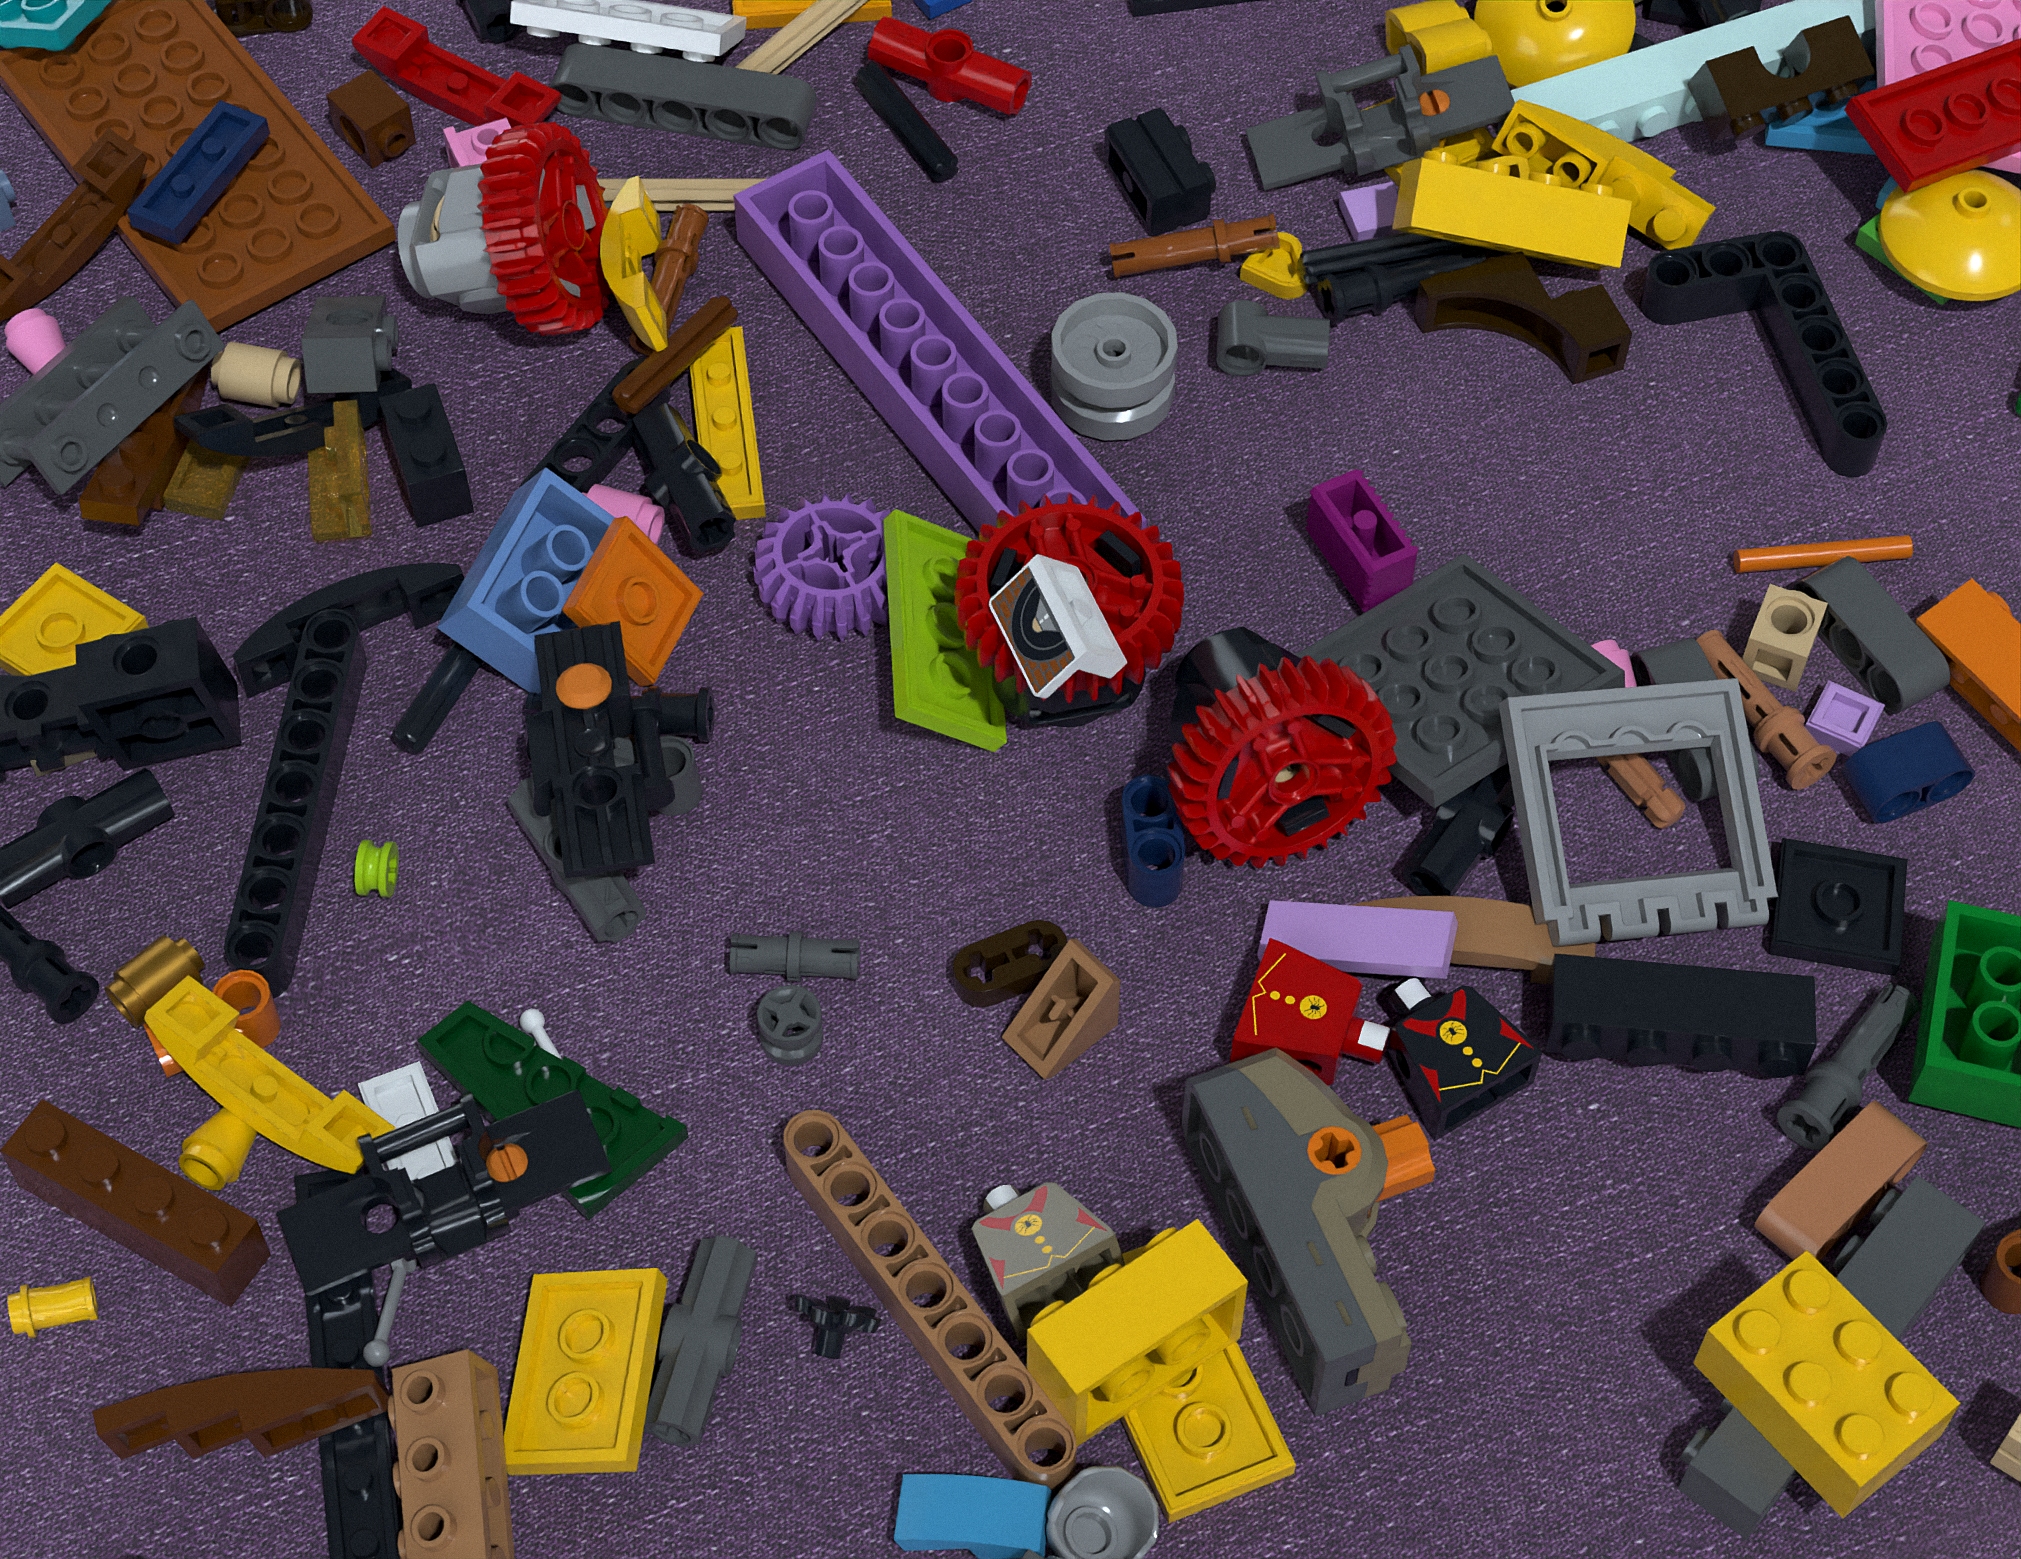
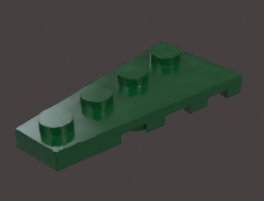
M468 1000L417 1040L421 1053L462 1094L471 1091L478 1110L491 1123L579 1089L612 1168V1172L561 1192L588 1220L593 1218L689 1138L685 1124L669 1115L665 1118L642 1106L641 1099L620 1087L614 1090L589 1076L585 1067L566 1056L560 1059L536 1045L535 1039Z

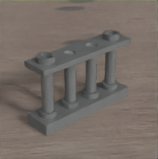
M121 297L0 404V486L5 487L33 462L55 493L63 495L226 347L195 301L187 300L156 327L135 297Z

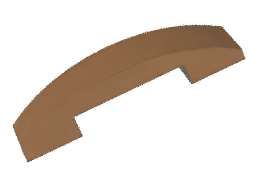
M1411 896L1352 904L1353 906L1454 912L1458 926L1450 963L1530 970V983H1547L1555 953L1595 957V943L1554 947L1549 936L1548 924L1536 925L1533 906L1475 897Z

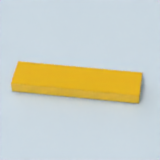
M742 326L730 327L690 364L698 443L711 454L722 470V477L717 483L726 497L736 520L766 517Z

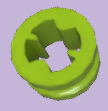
M363 839L361 841L355 863V889L358 895L367 896L371 890H378L381 897H392L397 883L399 851L396 842L387 841L383 847H376L372 840Z

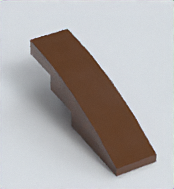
M293 1368L236 1373L166 1387L94 1410L92 1414L97 1436L121 1460L172 1440H176L190 1457L195 1459L246 1438L264 1458H267L388 1411V1399L392 1394L374 1370Z

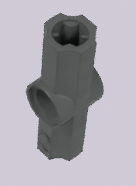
M533 776L519 782L516 791L508 797L509 808L550 868L555 887L562 894L570 898L598 942L607 940L616 943L634 934L638 924L646 918V910L621 871L615 870L581 877L565 878L555 798L550 801L551 814L543 817L538 816L533 807Z
M716 1235L714 1238L701 1239L691 1273L688 1276L681 1304L674 1303L668 1313L660 1342L659 1361L661 1366L649 1399L644 1424V1432L655 1436L663 1443L683 1448L688 1445L701 1444L703 1435L706 1432L705 1428L713 1410L721 1377H729L733 1369L742 1334V1319L740 1316L758 1262L757 1251L748 1248L740 1240Z

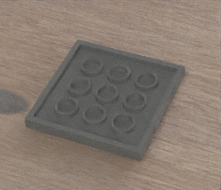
M1465 553L1295 654L1301 659L1303 656L1309 655L1318 665L1323 659L1330 658L1339 668L1349 666L1358 677H1363L1366 683L1370 684L1389 712L1390 718L1393 721L1391 726L1398 739L1395 746H1393L1397 761L1387 767L1389 772L1433 808L1440 806L1508 763L1499 703L1506 698L1625 688V671Z

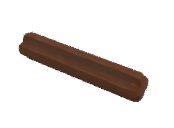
M726 296L712 297L667 339L668 346L664 350L654 351L618 384L612 392V399L618 404L619 410L626 415L630 413L638 414L732 326L738 318V311L732 306V301Z

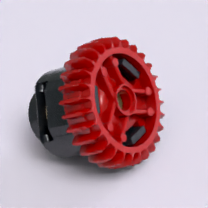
M1071 492L1066 495L1063 504H1052L1048 496L1044 494L1041 499V507L1032 509L1024 500H1021L1018 504V516L1013 517L1004 510H1000L997 515V527L982 524L979 532V541H968L966 558L959 560L955 586L957 624L959 631L964 632L966 648L969 651H977V660L980 668L992 666V688L994 693L1012 714L1029 724L1046 723L1057 727H1077L1097 720L1106 712L1128 708L1135 702L1142 690L1146 677V668L1158 670L1162 653L1171 652L1174 636L1176 633H1179L1182 623V607L1184 605L1185 592L1183 582H1181L1182 571L1180 562L1173 560L1172 544L1169 542L1159 543L1160 534L1158 526L1153 525L1142 529V516L1140 512H1135L1127 518L1120 516L1121 505L1119 501H1116L1106 510L1098 507V499L1095 494L1087 505L1075 504ZM1037 554L1079 568L1128 662L1111 679L1077 670L1046 699L1033 695L989 607L990 599Z
M1245 627L1221 631L1203 639L1182 660L1176 673L1175 690L1177 695L1174 700L1171 722L1167 733L1174 744L1172 751L1176 761L1171 762L1167 766L1172 780L1168 785V789L1178 816L1202 849H1209L1218 860L1228 857L1237 867L1242 866L1249 859L1256 868L1260 869L1263 868L1269 857H1272L1275 863L1282 867L1285 865L1289 854L1297 853L1299 858L1306 860L1309 848L1319 844L1322 848L1328 850V838L1337 832L1348 836L1346 825L1352 819H1367L1366 812L1363 809L1364 805L1367 802L1381 801V794L1376 786L1388 784L1392 780L1387 767L1397 761L1393 746H1395L1398 739L1391 726L1393 721L1390 718L1389 712L1363 677H1358L1349 666L1339 668L1330 658L1323 659L1319 665L1309 655L1303 656L1301 659Z

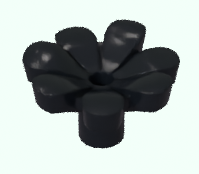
M795 1294L794 1308L810 1316V1321H813L819 1327L813 1353L831 1359L840 1358L845 1334H851L856 1330L870 1333L877 1332L882 1321L881 1318L875 1317L877 1310L869 1306L857 1305L849 1308L851 1301L839 1296H829L828 1303L826 1304L823 1300L815 1297Z

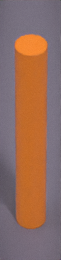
M1910 535L1738 549L1734 551L1733 562L1736 573L1827 566L1846 556L1855 558L1860 563L1908 559L1913 555V543Z

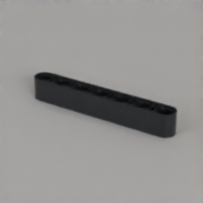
M337 608L325 609L315 613L304 627L224 942V953L231 972L251 970L262 975L269 985L273 999L285 992L293 979L367 669V658L358 624L354 616L347 611ZM298 798H305L298 802H292L293 800H296ZM293 850L285 855H278L283 851ZM281 903L272 909H264L270 904ZM260 957H268L265 961L259 964L250 965V963L255 959H258Z

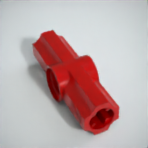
M883 16L874 27V33L868 45V57L870 60L926 81L927 90L930 95L940 101L957 102L968 98L1008 115L1013 114L1016 116L1025 104L1032 83L1031 72L974 50L973 41L969 35L955 29H943L930 33L895 18Z

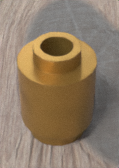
M162 935L113 973L115 980L107 985L104 990L119 1013L132 1026L138 1028L145 1022L146 1011L187 975L203 985L199 971L205 967V964L195 948L186 939L180 937L174 942L166 935Z

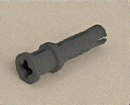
M1892 984L1885 985L1873 1001L1874 1003L1856 1023L1835 1054L1828 1061H1823L1811 1067L1805 1077V1088L1795 1100L1785 1102L1777 1114L1780 1127L1793 1141L1811 1150H1822L1833 1139V1127L1841 1116L1857 1108L1862 1099V1084L1864 1080L1874 1070L1895 1042L1897 1036L1919 1010V1003L1909 990L1897 985L1894 991Z

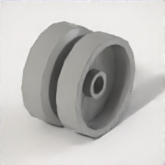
M1116 292L1097 293L1078 300L1059 315L1051 333L1052 365L1050 370V389L1052 405L1064 423L1078 433L1104 441L1129 440L1152 431L1167 417L1174 401V371L1177 366L1178 345L1176 328L1165 311L1145 298Z

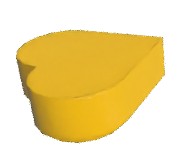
M1278 232L1280 249L1274 250L1273 248L1252 252L1241 266L1240 280L1276 297L1295 299L1301 297L1309 284L1302 281L1298 271L1297 261L1302 253V245L1298 238L1292 234Z

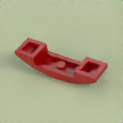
M382 6L352 38L353 47L395 83L431 106L475 126H481L503 118H507L511 128L519 125L541 123L561 101L560 92L518 71H515L508 80H505L430 43L426 26L385 6Z

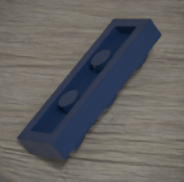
M220 100L127 210L131 226L179 245L270 135L267 118Z

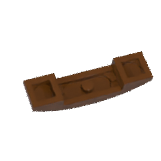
M110 128L103 133L71 168L83 181L10 260L0 254V321L28 309L69 279L104 242L127 208L141 179L148 158L141 150Z

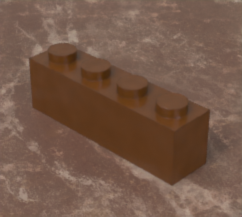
M41 1099L0 1149L19 1187L230 1308L271 1256L256 1219L44 1099Z

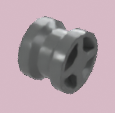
M796 985L779 986L769 991L760 1001L757 1010L761 1048L766 1056L778 1064L787 1066L801 1065L813 1059L820 1051L824 1040L820 1002L812 992ZM797 1026L801 1027L802 1031L790 1033L789 1035L786 1034L788 1029Z

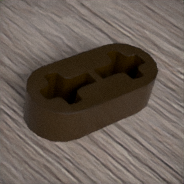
M1035 920L969 944L961 949L954 959L953 985L955 993L968 1005L983 1008L1034 990L1067 944L1066 934L1059 926L1050 921ZM1038 944L1042 951L1050 950V958L1041 961L1037 954H1029V946ZM980 966L985 974L992 973V981L982 983L978 976L971 977V969Z

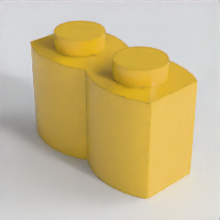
M1428 0L1385 11L1386 45L1390 54H1398L1399 47L1410 44L1419 65L1421 76L1492 56V43L1487 30L1484 28L1480 29L1478 24L1469 18L1467 10L1463 6L1459 7L1454 0Z

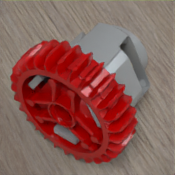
M556 122L514 126L494 137L492 145L487 147L485 151L486 161L480 164L434 171L429 175L421 200L408 203L402 210L398 223V247L402 266L410 284L418 294L424 298H439L472 313L515 312V320L519 324L525 325L531 333L538 332L541 336L582 331L583 329L591 328L596 321L601 320L603 310L607 309L610 304L607 295L612 293L604 276L600 258L601 235L610 208L605 206L603 198L605 187L599 186L597 181L598 168L589 164L590 152L586 149H581V140L577 136L571 135V131L566 126H559Z

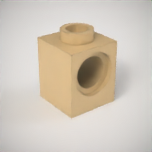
M1770 584L1748 639L1742 660L1755 672L1760 680L1796 692L1828 603L1811 598L1800 591L1787 590Z

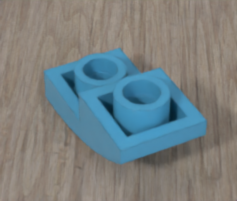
M903 1474L894 1541L904 1551L969 1549L978 1559H1020L1030 1549L1044 1558L1047 1539L1045 1525L1048 1521L1046 1514L1051 1505L1052 1491L1045 1485L1002 1478L954 1474Z

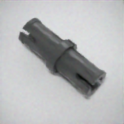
M790 931L789 937L733 933L731 938L733 948H730V973L787 975V981L801 982L802 976L858 980L860 939L804 938L803 931Z

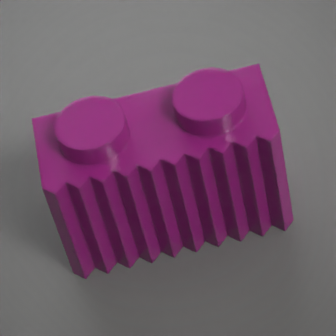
M1354 469L1318 484L1309 491L1311 497L1308 499L1310 504L1307 506L1309 511L1306 513L1309 518L1306 520L1308 525L1305 529L1365 613L1413 584L1419 547L1412 546V538L1405 537L1406 530L1399 528L1400 521L1393 520L1394 513L1387 511L1388 504L1381 503L1382 496L1376 495V488L1369 486L1370 479L1363 478L1364 471Z

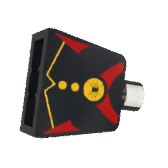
M1412 978L1402 983L1390 995L1389 1003L1402 1020L1392 1028L1388 1048L1389 1060L1428 1134L1434 1141L1534 1083L1542 1055L1541 1050L1473 987L1460 986L1436 1000L1419 978Z

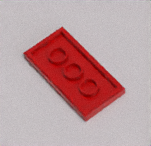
M2021 38L1860 94L1849 100L1844 111L1905 194L2021 151Z

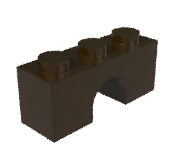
M1846 15L1799 32L1782 52L1791 78L1779 77L1769 72L1761 63L1754 46L1705 61L1687 85L1712 141L1714 142L1732 135L1736 141L1745 140L1764 130L1766 124L1781 120L1783 125H1790L1809 116L1814 111V108L1828 104L1831 110L1846 106L1852 97L1860 95L1859 90L1875 74V71L1850 16Z

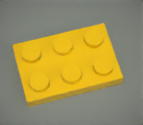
M658 1268L533 1275L504 1431L506 1467L509 1475L637 1472L668 1279Z

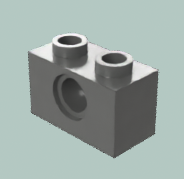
M386 296L317 297L301 338L307 393L378 391L383 372L391 371L392 350L398 349L399 345L397 316L387 315Z

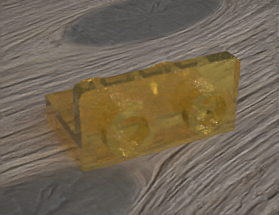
M357 400L333 402L334 426L324 428L325 446L308 451L311 531L316 541L372 535L368 450Z

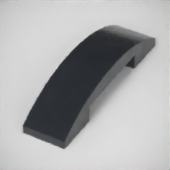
M392 367L391 371L383 372L377 392L335 393L334 398L250 419L229 403L174 416V424L176 429L198 445L217 452L250 457L295 454L332 444L369 426L382 417L379 397L412 389V381Z
M417 563L377 569L332 583L292 603L261 625L232 655L247 698L291 681L304 627L315 613L335 608L347 611L354 616L360 632L407 613L415 630L441 620L464 580L459 564Z

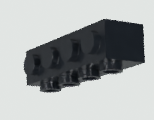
M1554 954L1546 983L1545 1052L1563 1054L1573 1060H1591L1596 1057L1625 1059L1639 1066H1656L1661 1063L1692 1065L1696 1069L1705 1072L1736 1069L1759 1071L1762 1075L1771 1078H1785L1792 1075L1804 1076L1816 1048L1815 976Z

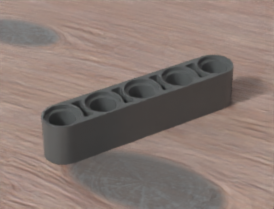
M578 43L567 46L563 51L550 84V88L561 93V101L555 108L564 114L778 150H793L803 144L817 102L815 90L805 81L795 77Z

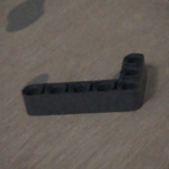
M1770 231L1665 250L1651 258L1640 299V309L1647 319L1661 325H1675L1755 310L1825 463L1838 475L1848 478L1861 477L1873 469L1888 426L1887 419L1809 254L1799 238L1783 231Z

